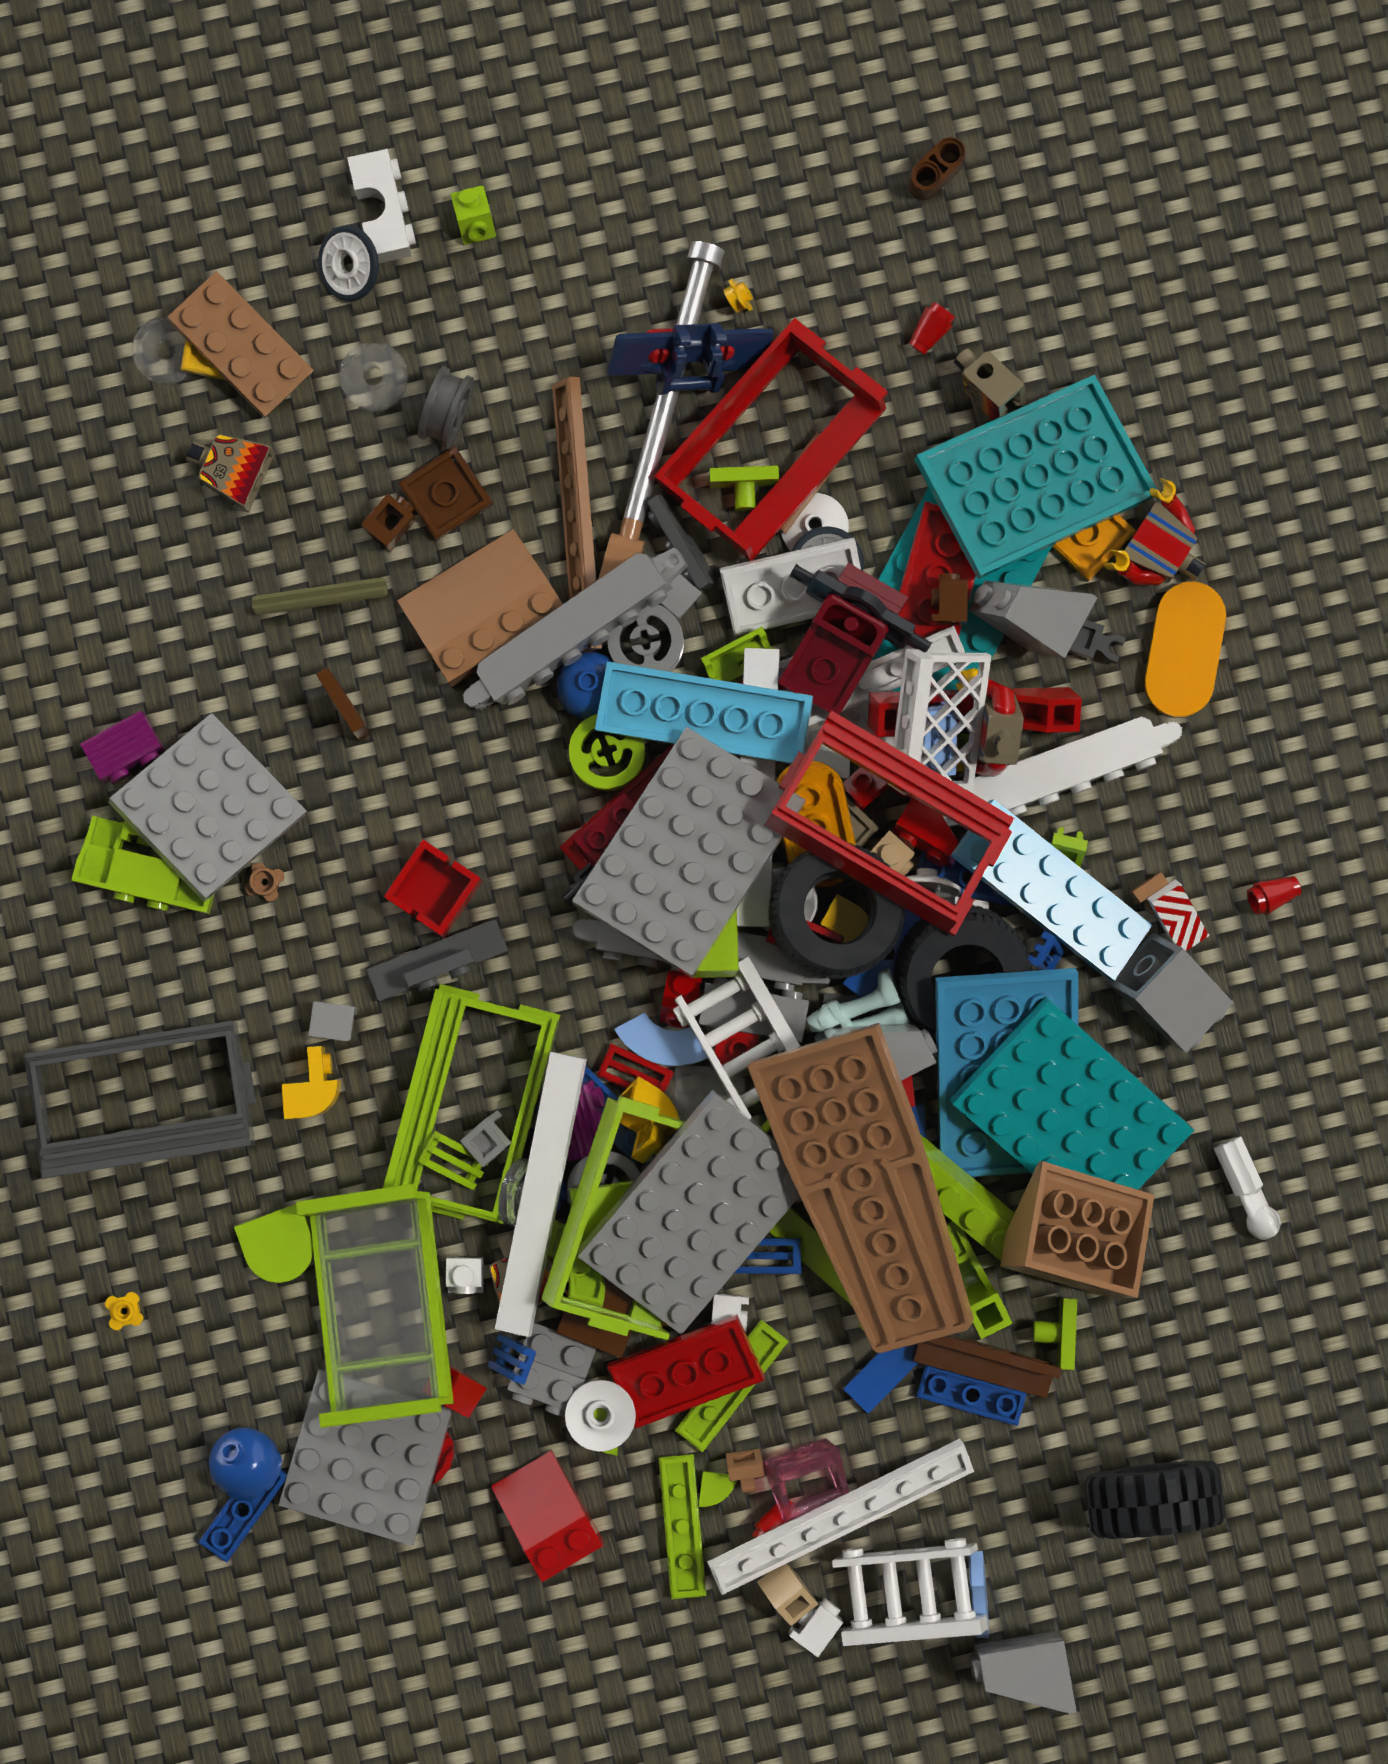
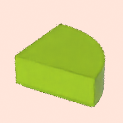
M703 1470L698 1506L708 1507L720 1503L732 1492L736 1481H730L728 1473Z

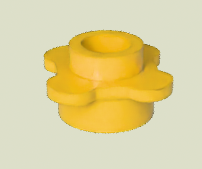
M731 278L729 280L730 286L723 289L732 308L737 313L746 308L749 311L753 310L750 304L753 296L744 282H734Z
M129 1292L124 1297L110 1296L106 1300L105 1307L110 1311L111 1316L109 1326L113 1330H120L123 1326L130 1324L139 1326L143 1322L144 1317L140 1313V1306L138 1304L140 1297L138 1294ZM126 1308L127 1314H122L121 1309Z

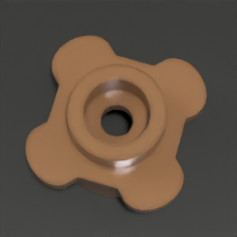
M263 863L254 864L251 868L250 882L245 885L246 892L251 896L256 894L263 896L268 902L275 901L278 898V886L285 878L283 871L266 868ZM263 879L268 880L267 885H262Z

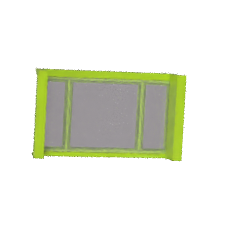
M408 1184L297 1201V1216L310 1217L331 1412L319 1414L320 1428L442 1412L441 1405L454 1404L430 1192L417 1191L416 1184Z

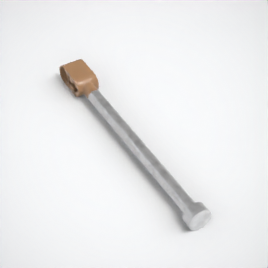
M702 241L691 242L687 261L692 263V268L676 325L698 324L712 270L720 269L724 254L722 248ZM687 362L685 363L682 376L680 377H683ZM669 391L667 395H659L657 393L619 534L611 533L598 580L636 553L643 554L645 541L639 540L648 507L647 501L650 500L655 481L654 475L659 467L679 391Z

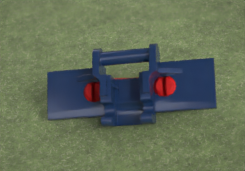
M720 323L674 325L673 329H652L646 333L619 334L615 337L607 373L608 375L657 374L656 390L659 395H667L669 391L707 389L711 393H717L720 391L725 377L723 371L748 370L770 346L774 332L772 329L763 328L724 330ZM686 362L703 363L708 376L680 377Z

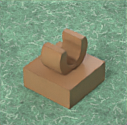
M1162 872L1128 892V895L1135 904L1144 901L1145 910L1153 915L1155 912L1147 898L1169 883Z
M761 1449L726 1453L729 1480H740L742 1493L756 1491L754 1478L765 1476Z

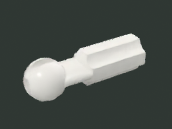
M1242 1137L1234 1138L1214 1147L1213 1149L1236 1197L1240 1198L1248 1215L1246 1220L1247 1230L1254 1237L1261 1240L1275 1236L1279 1232L1281 1225L1280 1215L1275 1209L1269 1207L1261 1190L1263 1183Z

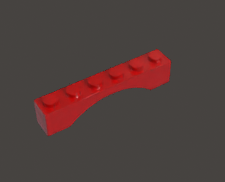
M1070 687L1011 689L1023 714L1022 729L1045 733L1080 732L1082 698ZM943 690L950 700L959 692V690ZM900 691L869 692L867 726L877 737H895ZM970 693L956 706L963 717L974 705V699ZM937 694L929 701L928 707H933L935 703H940V701L944 700Z

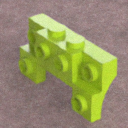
M92 815L88 833L76 860L71 881L114 892V899L134 903L135 897L148 900L147 907L167 911L170 905L210 914L215 894L203 902L163 859L122 850L124 841L120 839L124 823Z

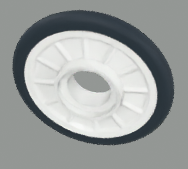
M343 225L331 230L324 238L319 250L318 267L321 279L330 293L344 301H357L364 298L373 289L378 277L379 259L372 240L364 231L354 226ZM347 254L350 255L353 261V268L350 273L344 267V258Z

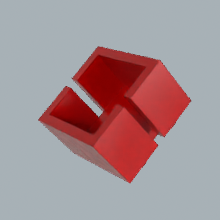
M423 839L384 895V898L412 917L418 912L416 919L445 938L483 880L456 861L449 867L448 865L452 861L451 858Z

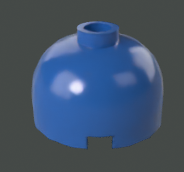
M581 652L582 657L571 665L564 666L563 664L560 667L556 678V694L561 706L571 716L583 721L598 714L607 661L613 662L608 656L597 652Z
M238 1427L224 1433L216 1440L210 1451L208 1466L211 1478L223 1493L236 1500H252L257 1498L256 1494L261 1493L264 1489L268 1491L274 1485L280 1474L282 1458L281 1454L277 1451L275 1442L268 1435L251 1427Z

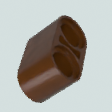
M954 137L942 139L913 167L909 189L914 197L921 200L931 199L959 173L966 154L962 141ZM951 151L956 154L958 160L952 163L945 162L941 158V154ZM923 174L929 175L934 180V183L930 186H922L916 178Z

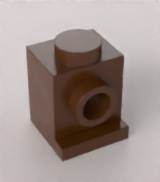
M387 493L362 522L361 526L367 534L391 552L394 549V545L416 521L415 516L412 514L414 507L401 496H398L395 500ZM390 517L398 519V524L394 528L386 526V521Z
M939 574L938 588H932L931 609H937V614H932L930 625H966L968 580H960L959 574Z

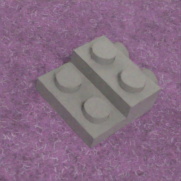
M534 1322L532 1334L526 1337L524 1345L536 1351L526 1383L523 1385L510 1380L507 1390L514 1392L512 1396L514 1400L532 1405L533 1399L547 1404L546 1411L565 1417L568 1400L575 1390L584 1384L596 1348L556 1333L557 1330ZM520 1353L518 1359L524 1361L526 1355ZM515 1366L514 1371L520 1374L521 1369Z

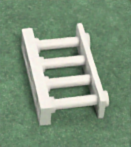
M748 956L739 962V971L735 978L689 1004H686L682 995L675 998L678 1006L673 1008V1011L682 1027L689 1024L730 1095V1098L726 1101L747 1118L751 1119L752 1117L747 1108L760 1101L756 1088L739 1096L729 1078L747 1068V1065L751 1062L765 1058L775 1051L780 1053L801 1046ZM740 990L743 992L750 990L756 1001L751 1004V1009L706 1035L703 1034L694 1018L695 1016ZM758 1020L761 1023L765 1020L768 1021L773 1030V1033L768 1035V1040L728 1063L721 1065L712 1049L713 1046Z
M966 1538L945 1540V1546L871 1553H863V1548L842 1550V1555L832 1560L833 1568H848L854 1615L851 1626H848L841 1632L843 1646L981 1635L988 1629L986 1614L976 1615L975 1610L971 1609L964 1557L972 1555L978 1550L977 1543L966 1544ZM950 1557L957 1611L954 1612V1617L941 1618V1613L936 1610L930 1559ZM916 1560L923 1614L919 1615L920 1620L907 1621L906 1616L902 1615L896 1562ZM881 1563L888 1617L885 1618V1623L872 1624V1619L868 1618L861 1565Z

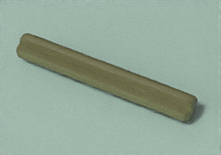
M380 577L257 595L252 597V608L255 615H264L386 597L388 595L387 582L385 578Z

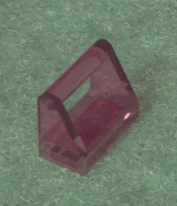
M827 1438L762 1461L769 1485L785 1522L802 1516L849 1493L840 1450ZM826 1467L829 1468L836 1488L791 1505L789 1504L785 1487L786 1482Z

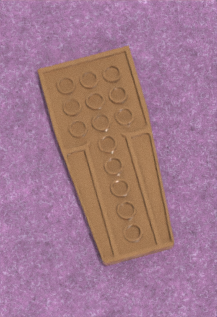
M880 1023L762 1058L747 1065L785 1166L872 1349L877 1353H883L968 1330L974 1321L918 1124Z

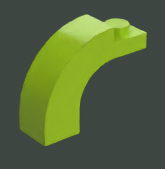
M949 1219L946 1221V1225L951 1230L949 1235L974 1321L972 1326L980 1339H983L1013 1323L998 1292L992 1286L980 1265L964 1230Z

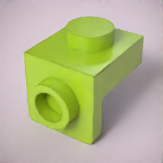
M483 185L450 193L464 245L496 237Z

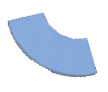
M645 1013L614 1029L630 1050L640 1057L657 1064L684 1066L708 1058L691 1028L680 1031L665 1030L654 1024Z
M976 1551L969 1555L972 1609L975 1610L976 1615L986 1614L988 1629L981 1635L975 1636L977 1638H989L983 1551Z

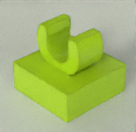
M1060 827L1057 833L1053 834L1050 844L1081 867L1088 841L1083 840V833L1081 831L1077 832L1076 837L1064 835V827Z

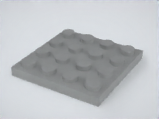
M212 713L112 795L108 802L203 902L207 901L294 826L307 812Z
M318 1369L279 1506L413 1546L453 1410L441 1405L442 1412L320 1428L319 1414L331 1412L327 1372L324 1369ZM343 1375L346 1409L421 1399Z

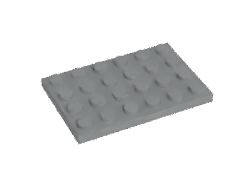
M686 727L573 898L572 904L692 978L783 838V836L764 826L784 791L778 788V782ZM793 793L786 807L799 813L805 804V799Z
M712 1090L583 1241L576 1255L678 1333L682 1334L800 1195L785 1166L776 1140Z

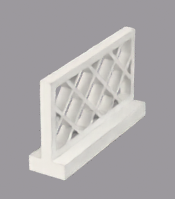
M906 649L893 747L924 765L930 761L937 770V773L949 780L951 779L947 773L961 761L965 766L963 781L952 782L966 790H973L991 655L988 653H924L919 649ZM934 662H945L951 670L936 683L932 678ZM971 662H979L978 674L968 683L960 672ZM957 677L964 687L950 700L942 689ZM970 693L974 699V705L963 717L956 706ZM939 694L946 704L932 717L927 711L928 703ZM952 710L960 721L945 733L938 723ZM934 727L942 738L927 750L923 745L924 736ZM966 728L970 733L969 742L958 750L951 740ZM948 745L955 755L941 767L933 757ZM888 784L901 794L908 795L903 791L897 789L896 787L892 786L891 784Z

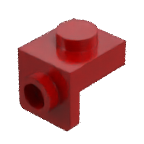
M862 767L843 782L848 798L861 811L888 788L886 781Z
M668 970L661 1005L660 1022L667 1023L674 1028H684L673 1011V1008L678 1006L675 998L682 995L686 1004L698 999L702 978H691L683 972Z

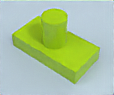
M778 465L710 468V489L734 488L735 510L752 511L756 507L755 487L775 486L779 481Z
M1059 1297L1058 1322L1034 1321L1033 1342L1057 1343V1365L1064 1370L1075 1369L1078 1299Z

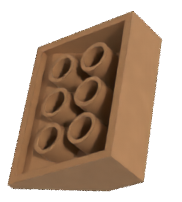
M514 529L397 600L451 688L475 674L478 663L563 605Z
M1039 1161L1006 1231L1000 1267L1110 1298H1138L1155 1195Z

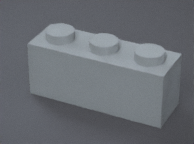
M714 978L713 984L706 983L704 995L729 980ZM740 990L700 1014L699 1025L718 1028L751 1009V1004L756 1001L750 990L745 992ZM782 990L781 996L771 994L798 1043H802L809 1001L802 1000L803 993ZM758 1020L739 1032L769 1037L768 1035L773 1033V1030L767 1020L762 1023Z

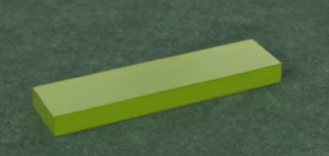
M762 1319L747 1336L763 1373H765L789 1342ZM755 1384L691 1408L675 1431L703 1453Z
M694 1453L659 1457L671 1599L706 1596Z

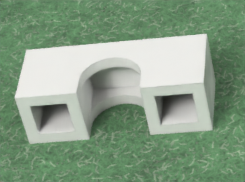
M388 149L347 157L357 199L374 197L385 203L384 212L379 218L362 223L364 232L370 237L376 248L379 263L412 256L410 245L416 244L412 224L405 225L403 212H408L409 209L405 192H398L395 180L402 179L397 158L390 159Z

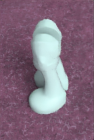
M889 968L879 973L878 986L873 992L861 998L840 1004L837 1000L829 1001L806 1018L810 1030L818 1032L814 1036L816 1042L827 1039L824 1031L829 1028L870 1026L880 1023V1025L912 1024L908 1010L902 998H900L896 982ZM888 1006L886 1010L880 1013L851 1021V1018Z

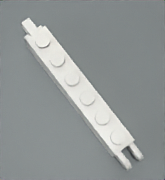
M1139 717L1019 761L1016 765H1008L998 776H978L975 778L973 790L968 791L986 802L995 799L1013 815L1018 816L1027 812L1026 805L1039 801L1040 807L1060 800L1058 794L1071 789L1074 795L1092 788L1090 782L1102 777L1105 783L1125 776L1123 773L1124 769L1136 766L1137 771L1157 764L1155 758L1163 753L1161 748L1177 742V739L1179 740L1182 736L1183 727H1180L1174 721L1153 727L1151 720ZM943 816L949 827L959 825Z

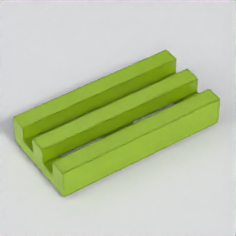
M434 1131L418 1162L474 1190L477 1186L474 1183L476 1177L481 1178L484 1173L481 1171L482 1166L476 1159L470 1165L437 1148L436 1146L440 1141L475 1159L464 1145ZM434 1154L468 1173L466 1177H463L429 1158Z

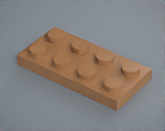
M217 271L167 317V321L264 419L314 371Z

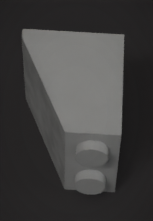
M985 580L983 585L975 592L974 602L969 611L1028 651L1065 658L1097 597L1093 594L1059 588Z
M1152 933L1132 954L1115 981L1107 980L1106 982L1171 1045L1185 1053L1201 1042L1203 1035L1214 1023L1223 1019L1227 1009L1234 1003L1182 947L1155 933Z
M915 1024L880 1025L901 1081L936 1063L932 1054L938 1050L926 1029L920 1031ZM867 1026L829 1028L824 1033L828 1039Z
M1057 1631L973 1645L975 1655L969 1656L972 1676L975 1678L976 1683L981 1682L986 1692L1069 1714L1077 1713L1065 1643Z

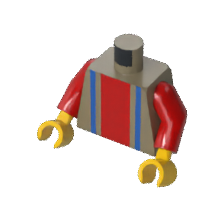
M1163 478L1159 479L1163 484V491L1161 493L1154 488H1151L1149 491L1152 497L1161 500V504L1156 501L1124 551L1110 550V553H1113L1116 557V563L1105 562L1104 564L1107 570L1118 571L1121 576L1134 585L1158 586L1163 582L1169 583L1177 570L1195 581L1206 563L1189 553L1198 539L1194 535L1195 527L1186 508L1175 494L1176 487L1174 483Z
M971 668L962 670L960 673L969 683L978 674V669ZM988 679L975 774L995 777L1007 768V764H1017L1023 728V714L1013 691L991 679ZM961 682L956 683V687L960 691L964 686ZM961 761L956 765V772L965 771V766Z

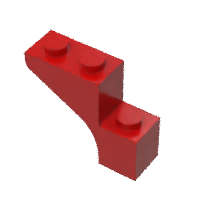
M888 785L889 789L892 792L901 797H906V795L901 794L893 787ZM909 796L912 799L896 822L892 833L897 835V838L909 848L914 849L916 847L927 854L926 857L932 863L940 867L946 865L952 869L956 860L951 854L959 844L942 814Z

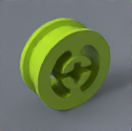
M597 714L580 723L572 734L569 744L571 765L580 780L594 789L601 791L622 789L640 774L644 766L646 755L644 740L627 736L623 740H618L613 736L605 735L608 746L610 748H617V751L612 753L616 766L622 761L625 751H631L632 758L627 768L615 776L604 777L596 775L589 770L592 764H597L604 769H610L605 756L598 757V754L602 752L598 738L592 744L590 753L585 754L582 752L586 739L596 731Z

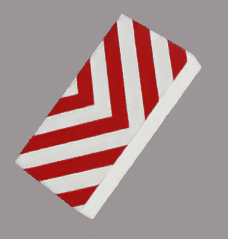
M1176 879L1147 898L1170 941L1182 947L1185 951L1209 936L1181 883Z

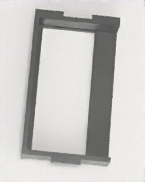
M236 1021L25 1053L24 1055L29 1095L32 1097L41 1179L256 1145L250 1104L256 1103L251 1063H243L238 1022ZM226 1036L237 1114L56 1143L51 1142L41 1065Z

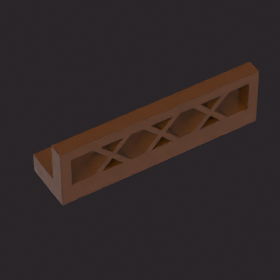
M954 1334L917 1343L912 1355V1360L915 1362L1044 1398L1048 1396L1052 1378L1059 1379L1062 1368L1054 1362Z

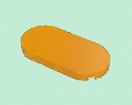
M1189 581L1175 585L1161 598L1156 611L1144 677V690L1147 698L1154 705L1153 707L1161 714L1172 718H1185L1199 712L1209 702L1214 690L1226 623V609L1219 594L1210 586L1200 582Z
M812 761L794 793L805 799V804L798 814L847 843L856 845L842 779L830 766ZM789 767L782 771L776 782L781 783ZM783 837L788 863L792 862L801 853L807 851ZM836 878L827 879L818 883L815 887H831L842 883L844 880Z

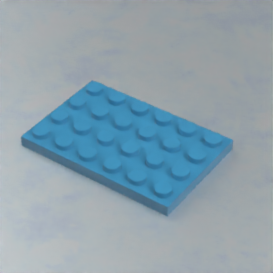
M1076 968L935 978L936 1045L938 1050V1149L971 1177L1030 1173L1029 1170L957 1109L949 1099L1045 997L1050 999L1078 1025V971Z

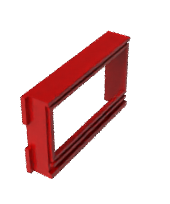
M796 318L788 324L654 475L659 487L677 500L685 512L711 533L715 531L749 561H753L886 410L884 398L888 391L857 366L851 371L823 349L826 342ZM800 351L851 391L854 396L733 532L678 486L796 353Z
M831 710L806 754L799 751L778 786L784 792L764 824L769 829L954 937L975 901L970 897L988 866L993 867L1011 836L1013 831L1009 827L1015 818ZM822 744L989 842L986 851L956 905L944 900L786 807Z

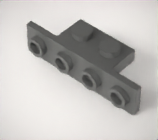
M491 920L373 966L367 972L380 1002L416 987L419 992L438 985L437 979L449 974L451 979L463 976L471 972L469 966L508 952V948L497 921Z

